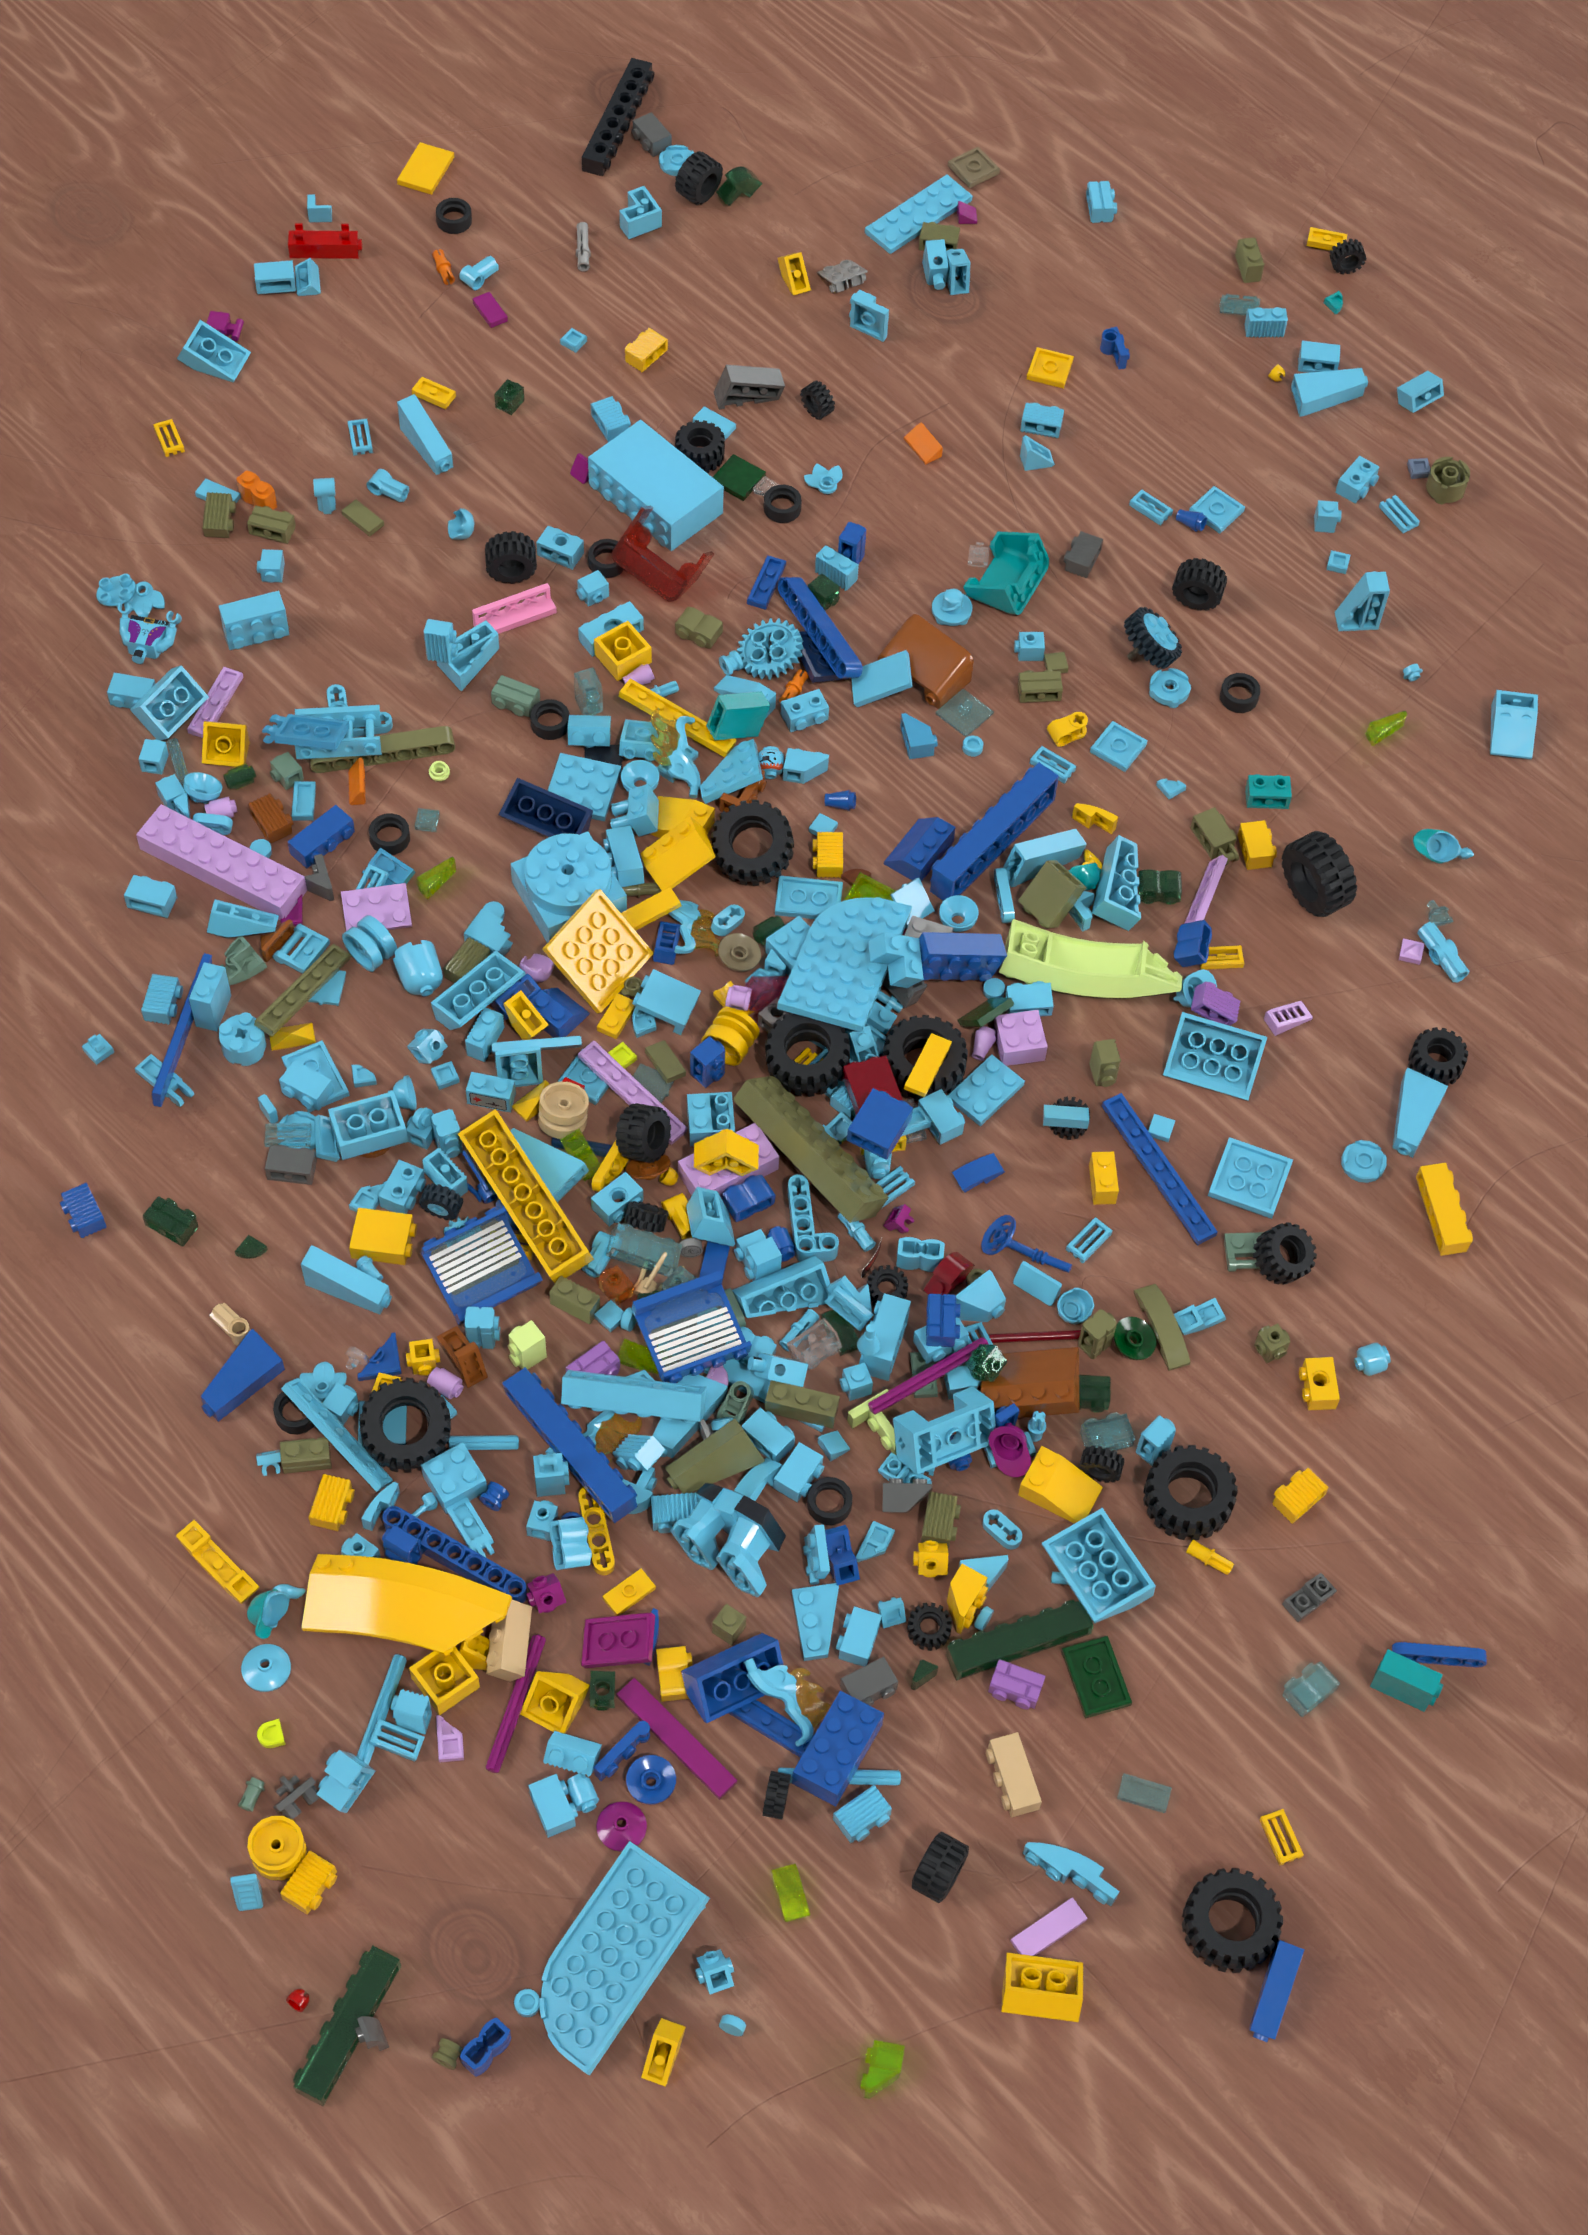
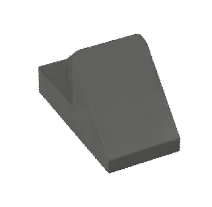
M314 855L313 874L305 876L307 891L333 901V889L323 855Z

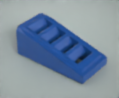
M660 921L654 949V962L670 965L675 963L676 953L674 950L679 942L680 924Z

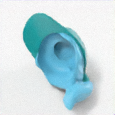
M1423 829L1413 837L1415 849L1426 858L1437 863L1449 862L1457 857L1465 860L1474 856L1471 849L1467 847L1461 848L1458 840L1452 834L1443 830Z
M280 1584L270 1591L258 1594L251 1601L247 1610L248 1620L256 1626V1636L261 1639L268 1638L272 1629L277 1627L278 1621L286 1614L290 1599L301 1597L306 1592V1589L293 1587L288 1584Z

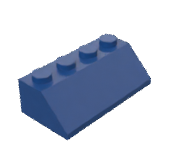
M761 1633L681 1671L686 1694L705 1723H709L765 1696L752 1684L746 1675L748 1671L744 1662L753 1658L757 1669L761 1671H767L777 1665H784L777 1639Z

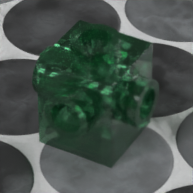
M980 1344L972 1352L965 1365L976 1381L993 1382L1008 1361L997 1345Z

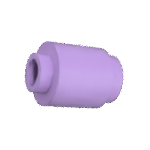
M229 796L209 801V804L204 805L206 814L224 815L233 818L235 817L234 813L238 812L235 800H230Z
M434 1368L427 1380L431 1387L436 1388L438 1393L448 1399L457 1398L464 1388L462 1385L463 1380L444 1368Z

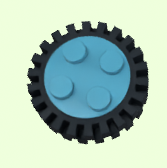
M1140 607L1124 621L1125 633L1129 635L1128 639L1134 643L1132 646L1135 648L1127 655L1130 661L1143 654L1146 661L1150 660L1151 665L1165 669L1181 656L1182 646L1179 644V638L1175 636L1176 633L1171 631V626L1163 617H1159V614L1154 613L1152 609L1148 610L1147 607Z

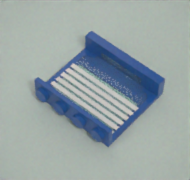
M494 1207L485 1212V1217L479 1220L477 1217H474L464 1223L465 1227L459 1230L454 1227L444 1233L445 1237L439 1240L434 1237L423 1243L424 1247H422L420 1253L458 1325L465 1322L466 1308L468 1306L479 1307V1309L482 1307L494 1308L539 1285L543 1281L540 1273H535L504 1215L506 1212L505 1207L499 1210L497 1207Z
M720 1270L633 1301V1314L662 1382L677 1383L684 1376L690 1374L692 1376L699 1375L708 1367H721L726 1364L727 1360L733 1358L740 1360L750 1352L752 1344L750 1341L746 1342L723 1289V1277Z

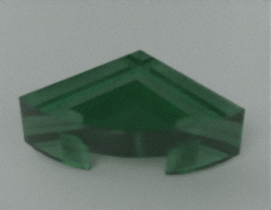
M248 1235L236 1249L235 1255L240 1258L252 1259L264 1254L268 1248L265 1244Z

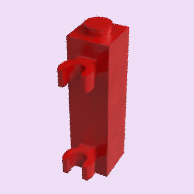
M295 223V230H289L288 235L290 258L359 259V251H362L363 243L362 239L358 237V231H350L348 223H341L342 231L303 230V223Z

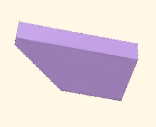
M437 1715L439 1762L464 1760L462 1733L446 1722L443 1717Z

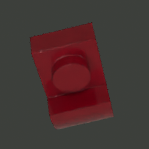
M958 1252L950 1253L932 1272L934 1275L923 1291L928 1295L951 1294L956 1285L963 1284L975 1265Z

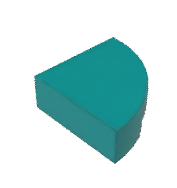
M1340 291L1324 299V304L1335 315L1340 312L1343 305V295Z

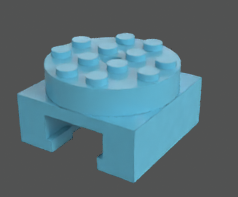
M588 831L580 835L559 834L551 836L538 843L527 857L510 863L512 884L547 943L597 889L603 891L620 913L627 910V895L612 872L609 856L603 847L593 840Z

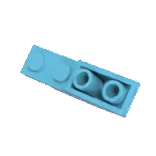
M1028 1842L1023 1850L1025 1859L1033 1866L1039 1865L1046 1870L1047 1876L1056 1882L1059 1880L1064 1884L1070 1876L1073 1878L1072 1881L1075 1885L1091 1891L1093 1897L1102 1904L1107 1903L1112 1906L1117 1899L1120 1891L1101 1878L1104 1868L1093 1860L1056 1845Z

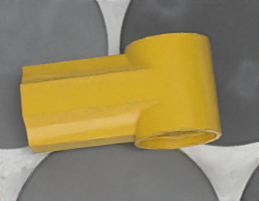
M680 1193L662 1201L661 1206L664 1210L668 1211L667 1219L672 1220L681 1238H693L686 1209L688 1200L683 1193Z

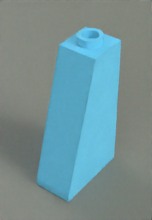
M1362 368L1294 374L1291 389L1299 417L1363 396L1364 390L1368 386V378L1364 376Z
M413 394L398 401L400 429L433 472L438 475L452 468V453L416 395Z
M1072 829L1014 844L1003 866L1007 871L1009 885L1015 887L1035 878L1047 860H1057L1061 865H1065L1080 858L1087 845L1077 829Z
M1407 1067L1401 1081L1393 1149L1402 1155H1408L1413 1158L1446 1093L1447 1085Z
M515 1128L511 1130L557 1203L589 1172V1169L582 1160Z
M310 1246L301 1263L305 1285L379 1315L384 1308L389 1306L392 1299L389 1285L315 1246Z
M690 1374L684 1376L677 1383L707 1387L705 1415L702 1418L705 1422L727 1396V1385L701 1375L692 1376ZM660 1419L653 1436L665 1449L661 1457L673 1458L697 1432L699 1421L697 1423H686L683 1419Z

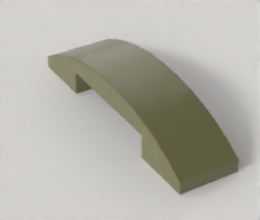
M1156 1284L1134 1290L1142 1312H1146L1161 1346L1160 1353L1168 1371L1190 1365L1191 1362L1182 1333L1161 1290Z

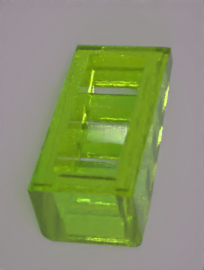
M1402 711L1370 722L1365 735L1370 744L1375 746L1403 727L1408 713Z
M450 857L417 877L418 890L427 900L456 872L454 857Z

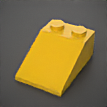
M658 796V831L649 834L661 838L690 816L708 834L715 823V808L697 800Z
M1041 1446L1020 1484L1018 1496L1075 1524L1089 1515L1103 1487L1063 1456Z

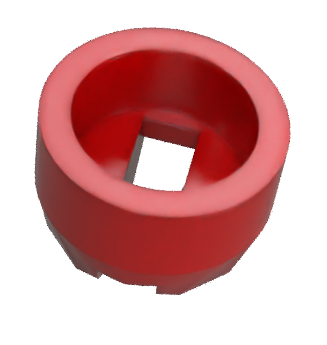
M303 1989L294 1990L286 1999L287 2003L298 2012H303L310 2001L309 1994L303 1995L305 1992Z

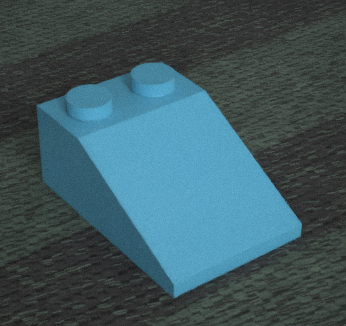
M200 320L177 359L193 370L234 382L251 352Z
M540 1046L495 1051L497 1077L515 1080V1087L537 1085L543 1082Z

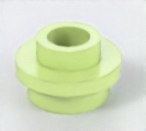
M435 761L429 768V776L435 781L446 780L450 775V768L443 761Z

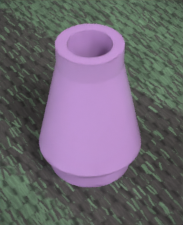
M641 664L627 676L623 677L625 684L630 678L641 685L651 683V680L655 679L649 664Z
M982 1026L976 1031L972 1053L974 1059L984 1060L986 1054L996 1041V1032L993 1029Z

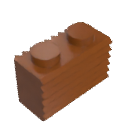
M269 793L260 799L257 798V800L249 802L250 815L270 844L293 834L291 827L294 825L293 820L289 814H284L282 811L284 808L279 798L274 799L273 795Z

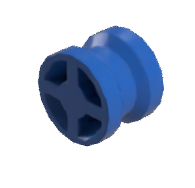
M489 1482L487 1491L481 1494L479 1500L491 1510L499 1511L502 1507V1501L509 1497V1492L500 1484Z

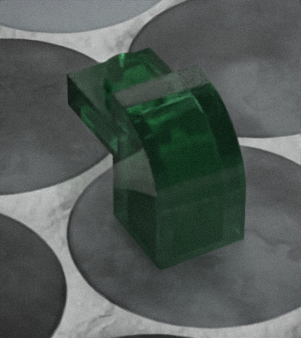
M740 166L731 169L725 174L727 180L716 193L725 204L730 206L741 193L751 197L762 185V182L751 170Z

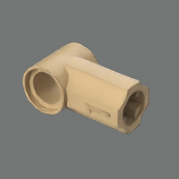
M225 1303L215 1306L209 1315L210 1319L231 1338L236 1346H239L251 1330L247 1320L240 1318ZM242 1330L244 1331V1332L241 1333V1334H236V1333L239 1332V1331H242Z

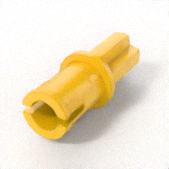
M1194 1539L1186 1551L1187 1554L1204 1562L1205 1566L1210 1565L1226 1575L1231 1572L1234 1566L1233 1562L1215 1553V1549L1211 1550Z

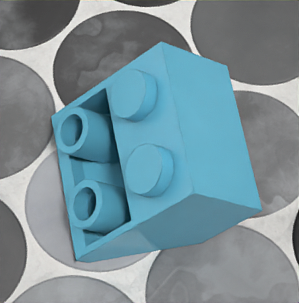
M732 1092L687 1094L690 1147L694 1146V1143L710 1137L721 1130L730 1129L735 1132Z
M696 1187L686 1205L692 1237L734 1247L735 1239L729 1211L718 1191Z

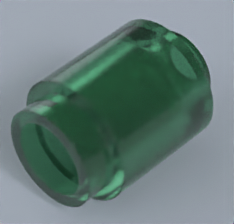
M247 763L227 770V773L223 774V778L229 790H237L254 783L253 778H256V773L252 765L248 767Z
M771 916L754 926L753 937L757 943L766 945V938L785 926L779 916Z

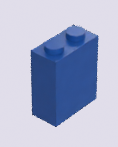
M873 1088L848 1128L847 1141L887 1160L912 1119L913 1107L903 1100L899 1101L888 1093Z

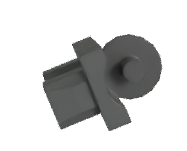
M295 1775L290 1780H287L282 1776L279 1778L282 1786L275 1792L279 1797L286 1792L289 1794L273 1808L277 1813L282 1812L285 1817L293 1820L302 1812L294 1800L302 1796L310 1806L320 1798L314 1786L315 1780L310 1777L294 1789L293 1786L300 1781L299 1778Z

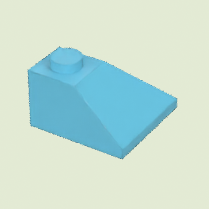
M990 1270L956 1295V1304H960V1320L988 1322L993 1317L995 1319L1000 1317L1005 1311L1006 1297Z

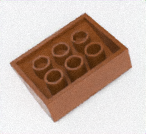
M1072 1347L998 1354V1360L994 1361L992 1358L989 1363L985 1364L981 1393L994 1401L995 1413L1001 1407H1008L1014 1403L1020 1410L1018 1418L1032 1417L1035 1411L1039 1413L1044 1412L1046 1416L1079 1413V1348Z

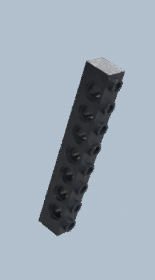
M631 58L582 155L583 172L603 177L606 170L610 169L611 160L613 157H616L618 146L623 142L624 133L628 132L631 119L634 120L636 109L641 106L642 97L647 94L649 83L653 82L655 72L652 71L651 62Z

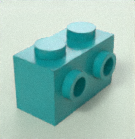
M1248 775L1245 786L1247 808L1289 809L1292 798L1290 776Z

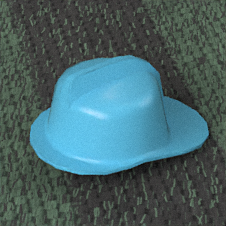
M1204 969L1198 970L1182 980L1181 991L1176 992V996L1173 999L1179 1001L1182 1006L1191 1008L1195 987L1205 981L1212 982L1217 987L1216 980L1209 971Z

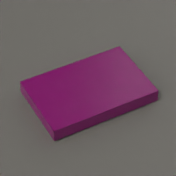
M651 1612L585 1619L581 1666L584 1668L652 1662L655 1615Z

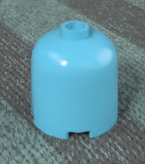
M421 940L422 944L412 945L409 942L399 947L394 952L395 958H393L402 985L412 995H431L441 985L443 980L442 969L435 946L427 940Z

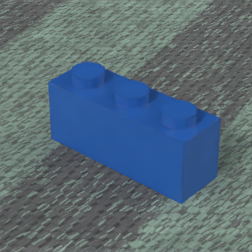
M337 805L333 806L288 841L290 854L306 869L315 864L314 855L322 854L324 856L328 852H332L338 844L353 835L355 832L353 819Z

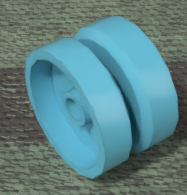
M371 915L363 917L358 921L357 927H351L342 935L345 947L351 956L363 968L371 972L382 965L383 959L388 960L397 950V945L389 931Z

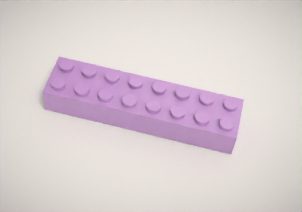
M162 804L136 834L139 848L142 851L260 911L279 915L278 920L280 921L284 916L285 918L297 904L300 895L304 896L307 892L305 876Z

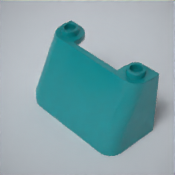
M997 531L990 543V549L994 555L992 562L980 581L975 577H971L963 588L967 596L1011 615H1020L1047 572L1049 557L1039 533Z

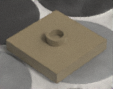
M979 147L948 161V167L969 188L1000 174V168Z

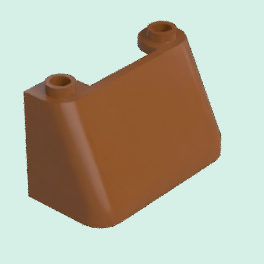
M917 614L911 615L878 656V660L906 650L909 653L912 679L925 688L926 702L937 709H941L972 679L974 664L972 655Z

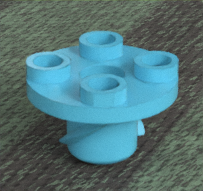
M948 589L934 598L932 614L940 625H965L972 614V603L960 590Z

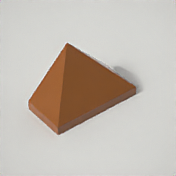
M288 919L276 926L275 932L261 934V950L265 962H268L273 954L294 933L293 921Z

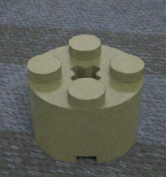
M1453 457L1437 459L1430 469L1426 482L1427 492L1435 499L1436 503L1441 505L1462 499L1469 481V467L1461 460L1459 462L1452 460Z

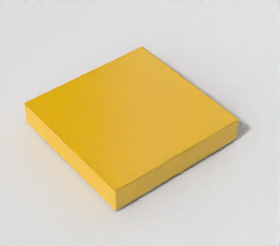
M1037 347L1026 380L1064 389L1074 356Z

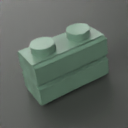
M501 675L491 692L492 704L499 709L511 710L517 716L524 715L530 717L532 708L540 702V689Z

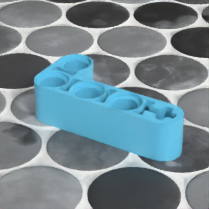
M793 1175L788 1181V1203L796 1259L801 1262L816 1256L822 1262L832 1261L838 1255L839 1239L833 1233L815 1234L808 1180L803 1175ZM797 1188L801 1191L799 1195H797ZM797 1207H803V1208H805V1209H804V1210H798V1209H796V1208H797ZM805 1227L807 1230H800L798 1228ZM830 1245V1246H832L833 1248L827 1249V1248H824V1246ZM808 1247L810 1250L804 1251L801 1248Z

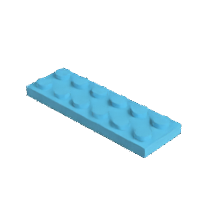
M945 175L865 227V234L891 254L919 236L923 222L939 223L957 211L958 201L968 204L972 201L973 196L949 175Z

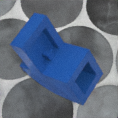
M842 1525L825 1530L830 1572L836 1585L860 1580L857 1559L851 1549L847 1526Z

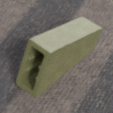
M733 1419L665 1467L670 1475L667 1480L673 1489L679 1488L685 1494L700 1489L705 1483L713 1484L757 1466L765 1460L738 1421Z

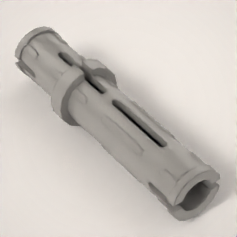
M580 222L576 225L577 267L580 271H587L590 268L589 258L591 256L588 245V224Z

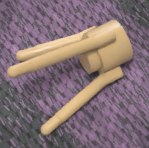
M667 1252L662 1254L650 1276L644 1279L650 1258L647 1257L639 1278L634 1285V1293L639 1298H644L661 1292L680 1275L685 1267L681 1266L656 1289L657 1283L653 1279L663 1264Z

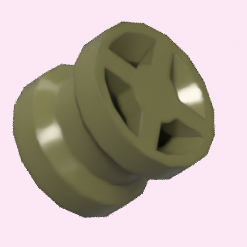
M441 2038L439 2042L440 2047L437 2052L433 2053L431 2058L441 2066L455 2070L457 2066L456 2060L461 2055L463 2048L448 2039Z

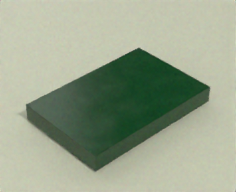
M1108 1636L1062 1648L1061 1652L1085 1719L1132 1705V1700Z

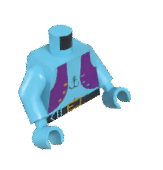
M120 602L117 606L119 612L122 613L120 618V635L123 644L128 647V652L133 655L132 660L135 663L143 664L146 657L156 659L174 644L177 631L175 626L182 621L180 614L177 613L176 618L172 620L174 613L169 611L166 614L169 622L131 615L128 618V614L132 611V606L127 603V610L122 611V603Z

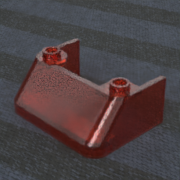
M651 505L641 507L615 546L612 557L615 563L663 599L673 602L678 600L696 582L715 553L712 551L703 553L697 564L692 562L685 563L677 571L647 548L651 542L652 534L643 523L653 510V507Z

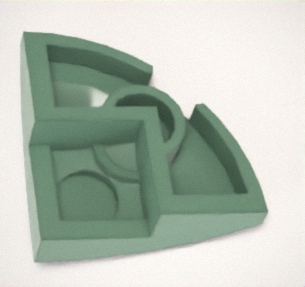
M243 936L237 937L224 954L227 957L225 960L226 966L221 965L226 969L229 985L243 982L268 967Z

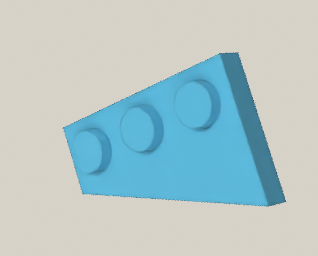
M836 1583L792 1589L804 1661L828 1658L839 1585L837 1586Z

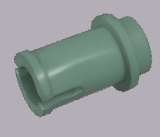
M251 1777L250 1781L246 1782L248 1786L238 1806L253 1812L260 1793L265 1791V1783Z

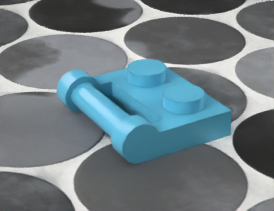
M297 924L291 937L272 957L276 962L285 964L303 974L330 945V940L302 924ZM305 937L302 940V942L298 945V947L294 950V952L289 956L288 953L292 950V948L296 945L300 938Z

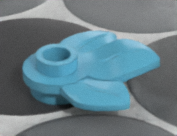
M816 464L812 474L804 475V480L806 484L818 488L820 492L831 494L836 491L837 483L842 480V469L837 465L828 471L823 466Z
M148 582L137 583L135 594L124 603L125 611L128 608L127 603L132 606V611L135 610L138 616L146 618L150 614L152 607L157 609L165 608L163 595L159 591L154 590Z
M321 1362L316 1365L313 1373H301L300 1380L321 1402H324L336 1383L342 1386L345 1385L347 1375L343 1372L335 1373L332 1364Z

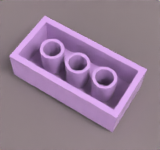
M756 1123L735 1133L759 1145L758 1170L740 1176L728 1169H723L709 1176L694 1168L693 1153L678 1161V1175L691 1195L696 1187L718 1191L722 1198V1194L727 1187L743 1184L745 1179L752 1175H763L764 1177L778 1170L779 1155Z

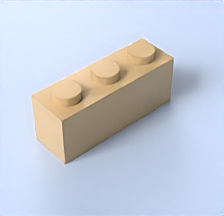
M512 1600L505 1619L497 1624L495 1621L492 1622L489 1634V1654L486 1659V1674L509 1682L525 1676L532 1606Z
M1016 1732L990 1740L988 1749H986V1757L989 1764L994 1765L996 1771L993 1773L996 1786L1002 1789L1003 1796H1001L1004 1810H1009L1011 1818L1040 1810L1042 1801L1019 1733Z

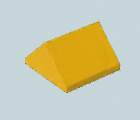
M204 721L202 763L244 767L250 744L247 726Z

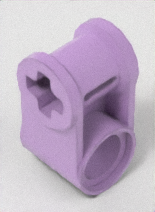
M739 985L729 987L725 1006L748 1011L752 989Z

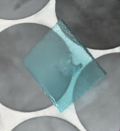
M962 689L937 710L935 714L967 737L993 715L994 711L965 689Z

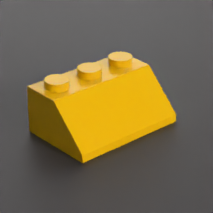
M691 816L640 853L645 868L662 891L669 887L673 889L715 858L706 830Z
M1015 1953L1006 1954L1001 2012L1079 2022L1083 2002L1082 1962Z

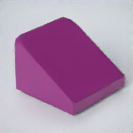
M958 201V223L977 224L976 208Z
M578 453L570 474L579 482L585 484L589 481L588 459L581 453Z

